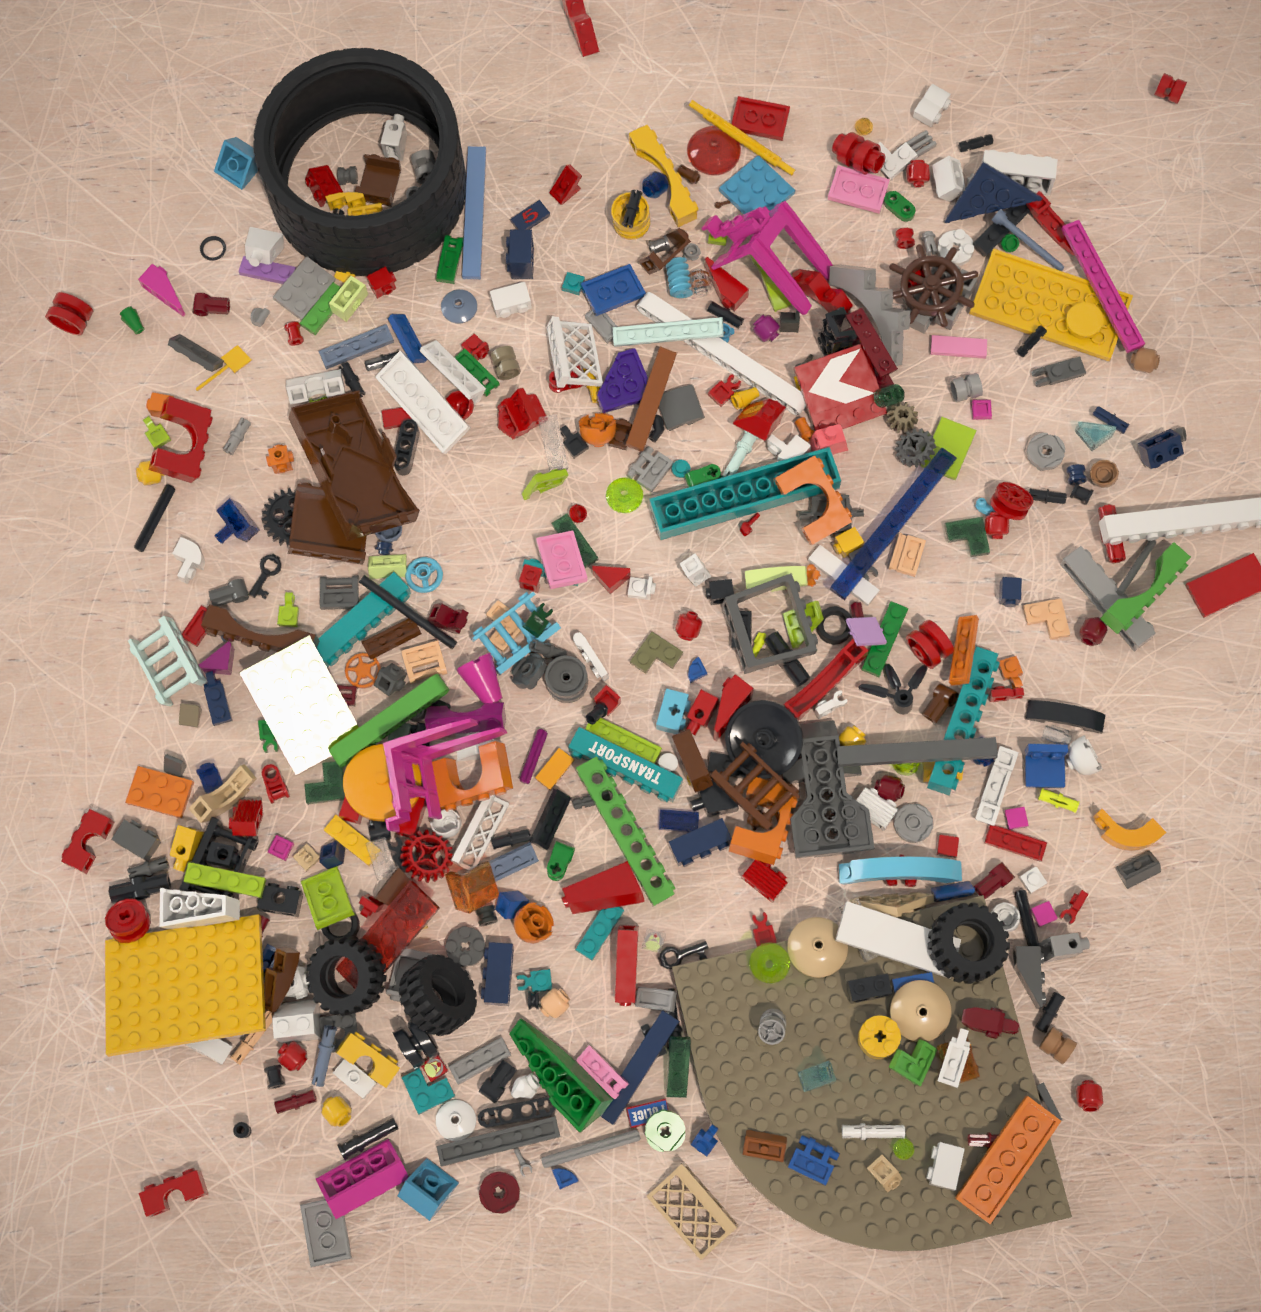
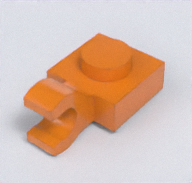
M1017 656L1000 660L999 669L1003 680H1010L1012 689L1021 688L1023 684L1019 676L1023 675V671Z

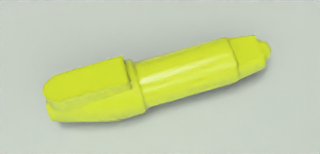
M759 632L754 640L752 650L755 658L765 643L766 633Z

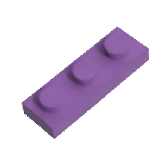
M243 256L239 275L284 284L296 270V267L275 262L269 265L260 263L255 267L249 263L246 256Z

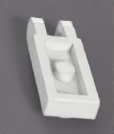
M580 632L575 633L573 641L579 650H584L581 654L586 662H592L594 666L592 671L597 679L599 677L603 681L609 679L610 676L584 635Z

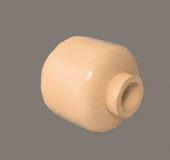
M552 988L541 998L540 1003L542 1007L540 1010L546 1017L558 1018L568 1010L570 998L562 989Z

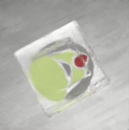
M647 928L642 948L661 953L666 934Z

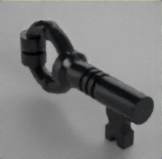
M272 554L266 555L261 559V575L251 589L249 596L255 598L257 595H261L266 600L267 597L265 595L268 596L269 593L261 588L268 577L275 576L281 571L280 557ZM268 559L270 561L274 560V563L277 564L274 571L264 567Z
M704 941L682 950L671 946L666 947L658 957L660 966L672 969V967L680 965L684 957L694 953L700 955V960L703 958L707 959V956L704 955V950L708 949V944ZM670 951L675 952L677 961L671 965L668 964L665 956Z

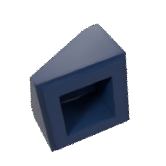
M338 841L322 846L319 862L326 869L344 864L345 847Z

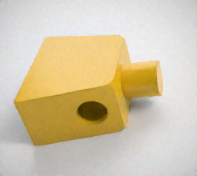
M177 826L170 851V856L176 858L173 869L185 871L187 862H192L205 833L204 831L187 826Z

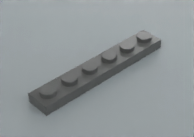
M555 1116L436 1147L440 1166L443 1167L559 1138L560 1132Z

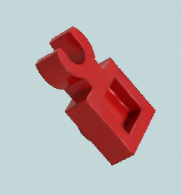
M733 374L729 375L726 383L721 380L708 392V396L720 407L734 395L732 390H736L741 386L740 380L735 384L731 382L734 379Z
M1004 686L994 687L989 693V702L1022 699L1024 688L1005 689Z
M763 912L764 919L762 921H757L756 916H752L753 923L758 927L753 929L757 947L777 943L773 926H766L768 917L765 912Z

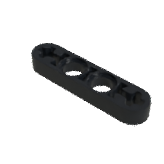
M549 1097L484 1109L478 1115V1122L485 1128L548 1117L555 1113L556 1108L553 1106L550 1108V1112H546L545 1109L539 1110L540 1114L536 1115L534 1103L538 1102V1107L544 1106L545 1101L552 1104ZM525 1105H530L533 1108V1113L528 1117L523 1116L521 1112L522 1107ZM504 1109L512 1110L513 1117L510 1120L502 1118L501 1114ZM498 1110L500 1122L496 1123V1118L491 1119L489 1124L482 1121L485 1113H488L489 1116L496 1115L494 1111Z

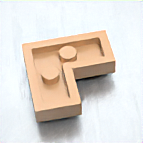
M1061 598L1023 606L1027 625L1046 622L1050 640L1070 636Z
M498 600L486 613V616L494 622L510 609ZM507 616L500 622L513 640L522 632L510 616ZM497 630L489 638L492 644L502 653L509 648Z

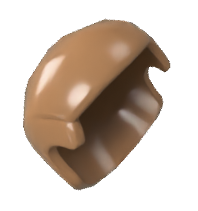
M1099 460L1093 464L1090 470L1092 482L1100 488H1108L1118 480V468L1114 462L1109 460Z

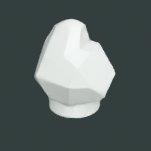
M530 1073L528 1076L518 1077L512 1087V1097L515 1099L519 1097L531 1099L541 1086L538 1078L533 1073Z

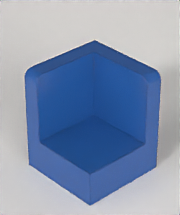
M520 891L500 892L495 910L504 919H514L516 913L528 904L529 900Z

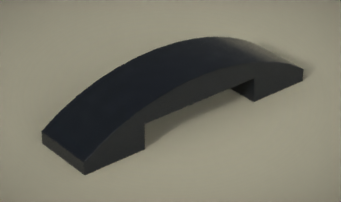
M1028 700L1025 720L1041 723L1048 721L1080 727L1084 731L1102 734L1106 714L1070 704Z

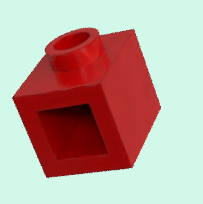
M386 267L366 276L368 284L377 299L391 294L396 289L394 282L397 280L393 272H388Z

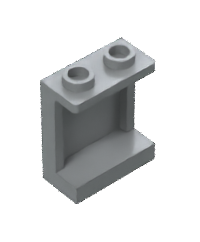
M397 946L394 969L389 988L386 989V994L390 996V1000L400 1002L399 983L403 974L422 958L432 955L431 953Z

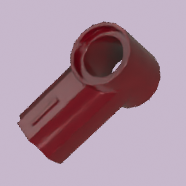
M196 293L194 295L192 313L197 316H208V314L228 315L230 313V299L211 297L205 293Z
M1001 862L989 872V875L977 883L974 889L979 896L984 895V899H987L1000 887L1003 888L1011 882L1015 876Z

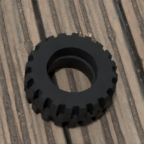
M972 902L969 905L967 903H960L942 913L931 926L932 930L928 934V938L931 941L927 943L928 950H932V954L929 956L932 961L935 960L937 962L935 967L938 971L942 969L945 972L943 975L948 979L954 977V982L961 983L964 981L965 984H972L973 982L983 981L1000 970L1003 962L1008 958L1006 951L1010 949V942H1006V939L1009 937V933L1003 929L1005 926L1003 920L999 922L997 919L998 914L994 911L990 913L988 911L989 907L985 905L978 907V903ZM958 926L971 927L982 938L984 952L982 958L978 961L965 959L956 950L953 934Z
M353 936L336 938L326 941L324 945H320L316 949L317 953L311 955L310 961L312 963L307 965L306 971H309V976H306V982L310 984L308 991L310 994L313 993L314 1002L316 1004L321 1003V1009L324 1011L329 1010L330 1014L350 1015L369 1009L373 1006V1003L380 999L379 993H383L385 989L383 982L387 981V975H384L386 965L385 963L382 964L381 959L383 957L381 953L375 952L377 948L373 944L367 945V940L363 938L358 939V937ZM342 957L350 959L358 971V985L350 995L344 993L335 981V967Z
M432 954L422 958L403 974L399 983L400 1003L405 1008V1014L409 1015L410 1021L413 1024H417L420 1030H426L428 1034H436V1036L449 1035L465 1024L474 1015L477 1006V999H475L477 993L473 988V981L468 977L469 974L461 968L462 966L459 963L453 962V959L449 957L445 958L444 955ZM433 988L439 993L443 1002L437 997Z

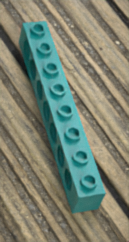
M976 646L970 682L962 686L944 740H956L955 736L957 735L963 737V739L974 738L977 730L974 727L975 721L980 722L983 711H980L981 705L985 706L989 696L985 694L987 688L991 689L994 681L991 675L993 672L997 673L1000 661H997L998 653ZM979 669H984L987 673H981ZM976 685L979 686L981 689L976 690L972 686ZM967 702H972L975 706H969ZM961 719H967L969 723H963ZM962 760L935 762L927 788L950 796L951 790L956 791L959 782L956 776L958 772L962 773L965 762ZM942 770H950L952 774H945Z

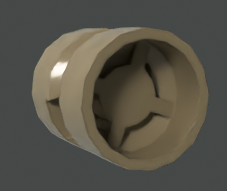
M503 346L492 351L490 356L493 365L496 366L495 371L499 380H509L520 374L521 370L518 361L515 360L516 355L513 347Z

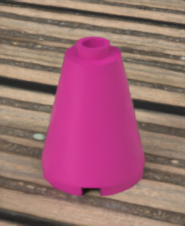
M491 653L482 655L478 659L472 660L457 669L458 674L483 704L500 703L503 697Z

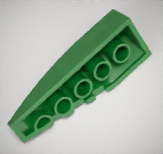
M519 1019L509 1035L522 1056L527 1058L528 1066L538 1076L539 1084L549 1094V1100L552 1105L579 1133L582 1132L605 1112L613 1098L564 1050L525 1020Z

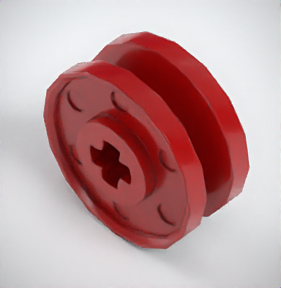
M1002 482L996 487L995 493L990 499V504L998 514L1005 518L1022 520L1026 517L1028 510L1033 504V497L1026 489L1017 484Z
M125 899L117 902L107 911L105 917L106 927L113 938L120 943H131L139 940L147 933L151 924L150 916L144 905L136 899Z

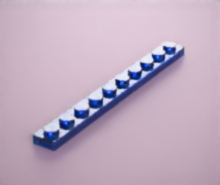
M943 447L938 451L831 585L829 590L844 601L847 599L952 467L957 457Z

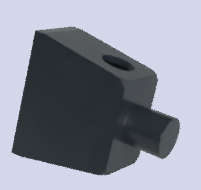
M713 780V786L699 791V798L690 801L693 812L704 808L707 817L733 813L739 810L738 804Z

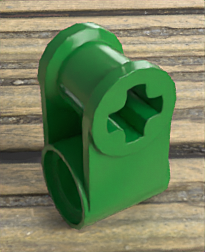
M710 464L688 472L684 475L688 487L720 479L721 470L719 466Z
M556 841L547 865V874L552 881L563 879L574 855L575 847ZM556 867H558L559 871H557L556 874H553L552 869L555 870Z

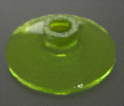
M626 477L618 478L608 486L606 500L614 511L630 513L641 505L643 490L640 484L633 479ZM622 491H627L628 494H627V495H622L621 492H622Z
M764 943L758 946L751 954L750 969L759 981L768 984L777 983L788 974L790 958L786 950L780 945ZM772 961L773 967L768 968L766 962Z

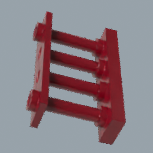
M863 308L845 315L851 327L844 331L855 330L857 340L853 342L852 346L858 344L863 346L870 358L880 392L892 388L894 383L889 374L897 371L898 368Z

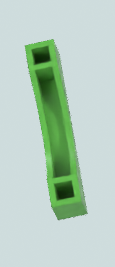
M1173 542L1155 561V576L1150 589L1135 597L1118 599L1100 619L1116 634L1122 629L1126 631L1133 624L1131 620L1133 618L1138 619L1145 612L1142 608L1144 606L1149 608L1156 600L1154 596L1156 594L1160 596L1167 589L1164 585L1166 583L1171 585L1178 577L1176 573L1179 572L1181 574L1189 566L1186 562L1191 556Z

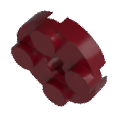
M493 1172L482 1181L479 1198L487 1210L492 1213L504 1214L511 1211L520 1200V1187L517 1180L508 1173ZM497 1187L505 1189L504 1197L501 1199L499 1196H494Z

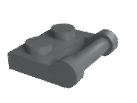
M353 575L348 578L320 577L321 610L352 609L359 603V575ZM352 585V588L327 589V586Z

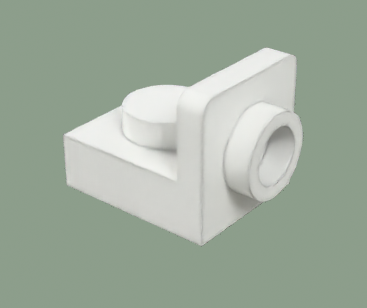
M630 577L628 597L650 600L651 594H655L656 589L653 577H649V579Z

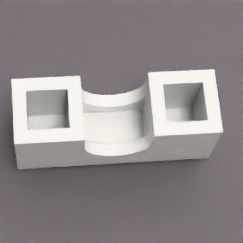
M341 369L286 380V390L290 405L307 402L311 396L316 394H326L327 397L345 394Z

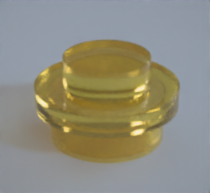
M861 118L856 122L855 130L860 135H869L873 130V124L870 119Z

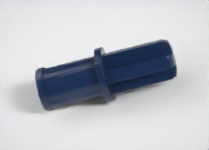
M1100 406L1096 407L1093 412V416L1106 423L1107 427L1111 426L1122 434L1125 433L1130 425L1116 417L1115 413L1111 414Z

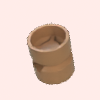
M1052 1027L1041 1042L1039 1049L1047 1055L1052 1053L1053 1059L1063 1065L1074 1051L1077 1042L1069 1037H1062L1063 1033Z

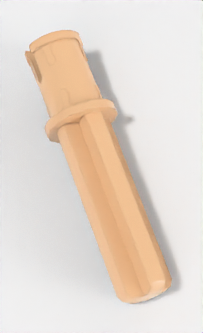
M268 1010L265 1012L266 1030L273 1022L272 1018L274 1015L273 1012ZM265 1031L248 1034L243 1041H240V1046L230 1058L241 1065L248 1053L254 1050L253 1047Z

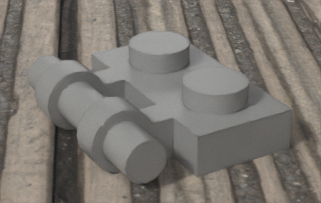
M648 446L645 451L639 454V459L636 463H632L629 467L630 470L626 476L633 479L635 475H639L637 483L653 492L670 470L674 461L659 451L653 457L651 454L654 449ZM645 462H649L645 470L641 468Z

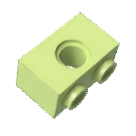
M350 276L329 302L332 313L347 322L368 296L366 285Z

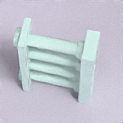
M163 616L158 619L161 625L158 631L142 642L129 639L128 643L131 646V653L137 657L156 693V700L162 705L171 707L174 704L170 696L189 683L202 686L207 680L173 618ZM164 635L167 636L170 641L169 645L148 658L144 649ZM172 651L176 652L178 656L177 661L157 674L153 664ZM183 667L187 673L186 677L166 690L161 681Z

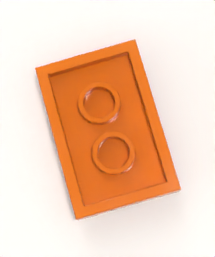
M138 766L125 803L182 819L194 781Z

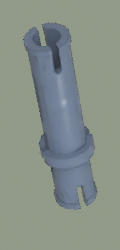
M332 1025L324 1026L322 1041L318 1045L319 1054L311 1082L313 1085L317 1082L316 1086L323 1087L325 1084L331 1052L335 1048L333 1043L337 1028Z

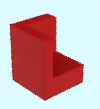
M605 685L593 698L594 705L604 703L608 707L607 716L609 717L621 704V697L609 686Z

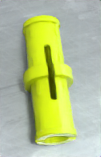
M1042 788L1038 800L1055 805V808L1061 807L1074 813L1077 812L1080 801L1063 796L1062 793L1056 794Z

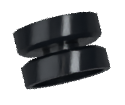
M409 1021L408 1028L412 1033L411 1036L403 1027L396 1029L392 1033L404 1057L417 1070L425 1065V1060L420 1053L421 1051L430 1060L440 1055L427 1031L420 1030L417 1024Z

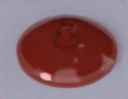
M708 126L693 134L688 143L687 154L690 163L699 172L707 175H721L729 172L736 166L740 159L741 146L737 140L716 126Z

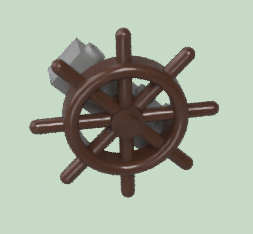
M918 244L916 251L919 258L911 262L906 269L894 263L889 265L890 270L902 275L900 290L893 292V300L902 297L907 306L906 310H910L909 327L925 334L935 316H938L942 327H947L948 322L945 313L951 311L958 303L969 308L975 306L972 300L963 297L962 294L964 281L978 277V272L971 271L961 274V267L956 266L952 262L957 253L955 247H952L944 258L934 255L926 256L923 246ZM923 269L925 278L915 273ZM909 280L921 284L908 288ZM955 283L956 289H955V291L953 292V291H951V290H952L953 284Z

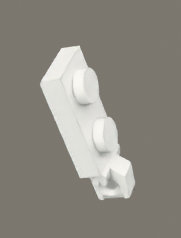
M961 1028L958 1038L952 1037L940 1071L939 1082L958 1088L970 1050V1042L966 1041L968 1030Z

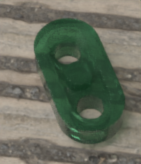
M898 384L879 389L874 393V401L880 408L897 404L899 401L902 402L905 397L903 388Z

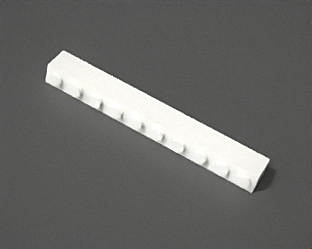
M1261 498L1107 515L1100 520L1099 526L1103 543H1110L1111 545H1117L1123 541L1135 543L1140 541V539L1152 541L1159 537L1169 539L1182 534L1184 536H1191L1199 532L1209 534L1216 530L1227 532L1233 528L1244 530L1250 526L1261 528Z

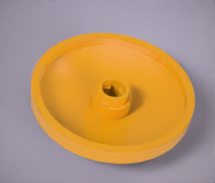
M383 744L367 747L357 753L347 765L343 777L344 793L353 810L366 819L381 822L396 816L392 804L393 795L389 787L390 779ZM412 764L415 784L422 787V776L419 766ZM419 797L410 799L411 809Z

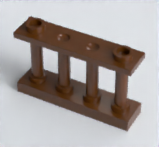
M742 742L740 748L743 752L723 772L720 771L718 773L714 770L710 778L758 825L768 832L773 825L771 818L792 797L798 801L800 799V795H798L800 791L793 784L788 785L755 754L757 750L750 743L746 745ZM750 756L758 765L738 785L732 786L728 782V777ZM764 770L772 778L752 799L749 798L747 800L742 796L743 790ZM779 784L786 792L766 813L763 812L761 814L756 809L758 807L757 804Z

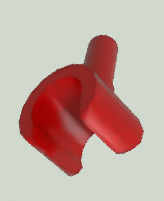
M756 513L748 522L742 523L740 532L743 536H747L753 531L750 526L760 517L759 513Z

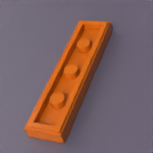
M977 615L959 617L949 676L951 686L969 684L979 622Z

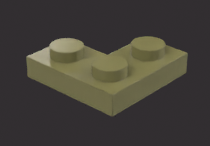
M651 632L630 661V664L645 674L656 659L673 669L682 657L683 651L654 632Z

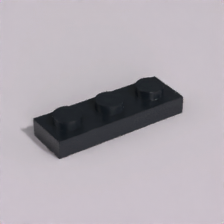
M553 789L529 842L548 851L570 803V796L558 789Z

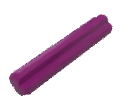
M543 729L537 730L521 773L520 782L524 784H529L548 735L547 731Z

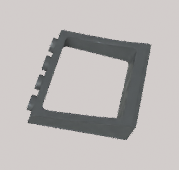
M792 573L727 596L722 603L744 674L814 655L817 652L816 645L818 644L816 634L811 632L812 621L810 616L805 614L806 603L803 598L800 599L798 593L800 592V585L798 581H794ZM785 586L788 590L806 647L756 659L738 603Z

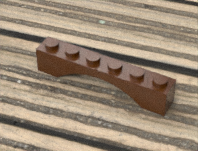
M213 605L208 606L201 624L205 633L209 636L216 637L219 635L227 641H240L241 644L247 647L254 645L265 652L271 650L277 653L307 636H310L316 649L320 642L316 634L302 630H295L281 635H263L252 632L238 624L227 609Z

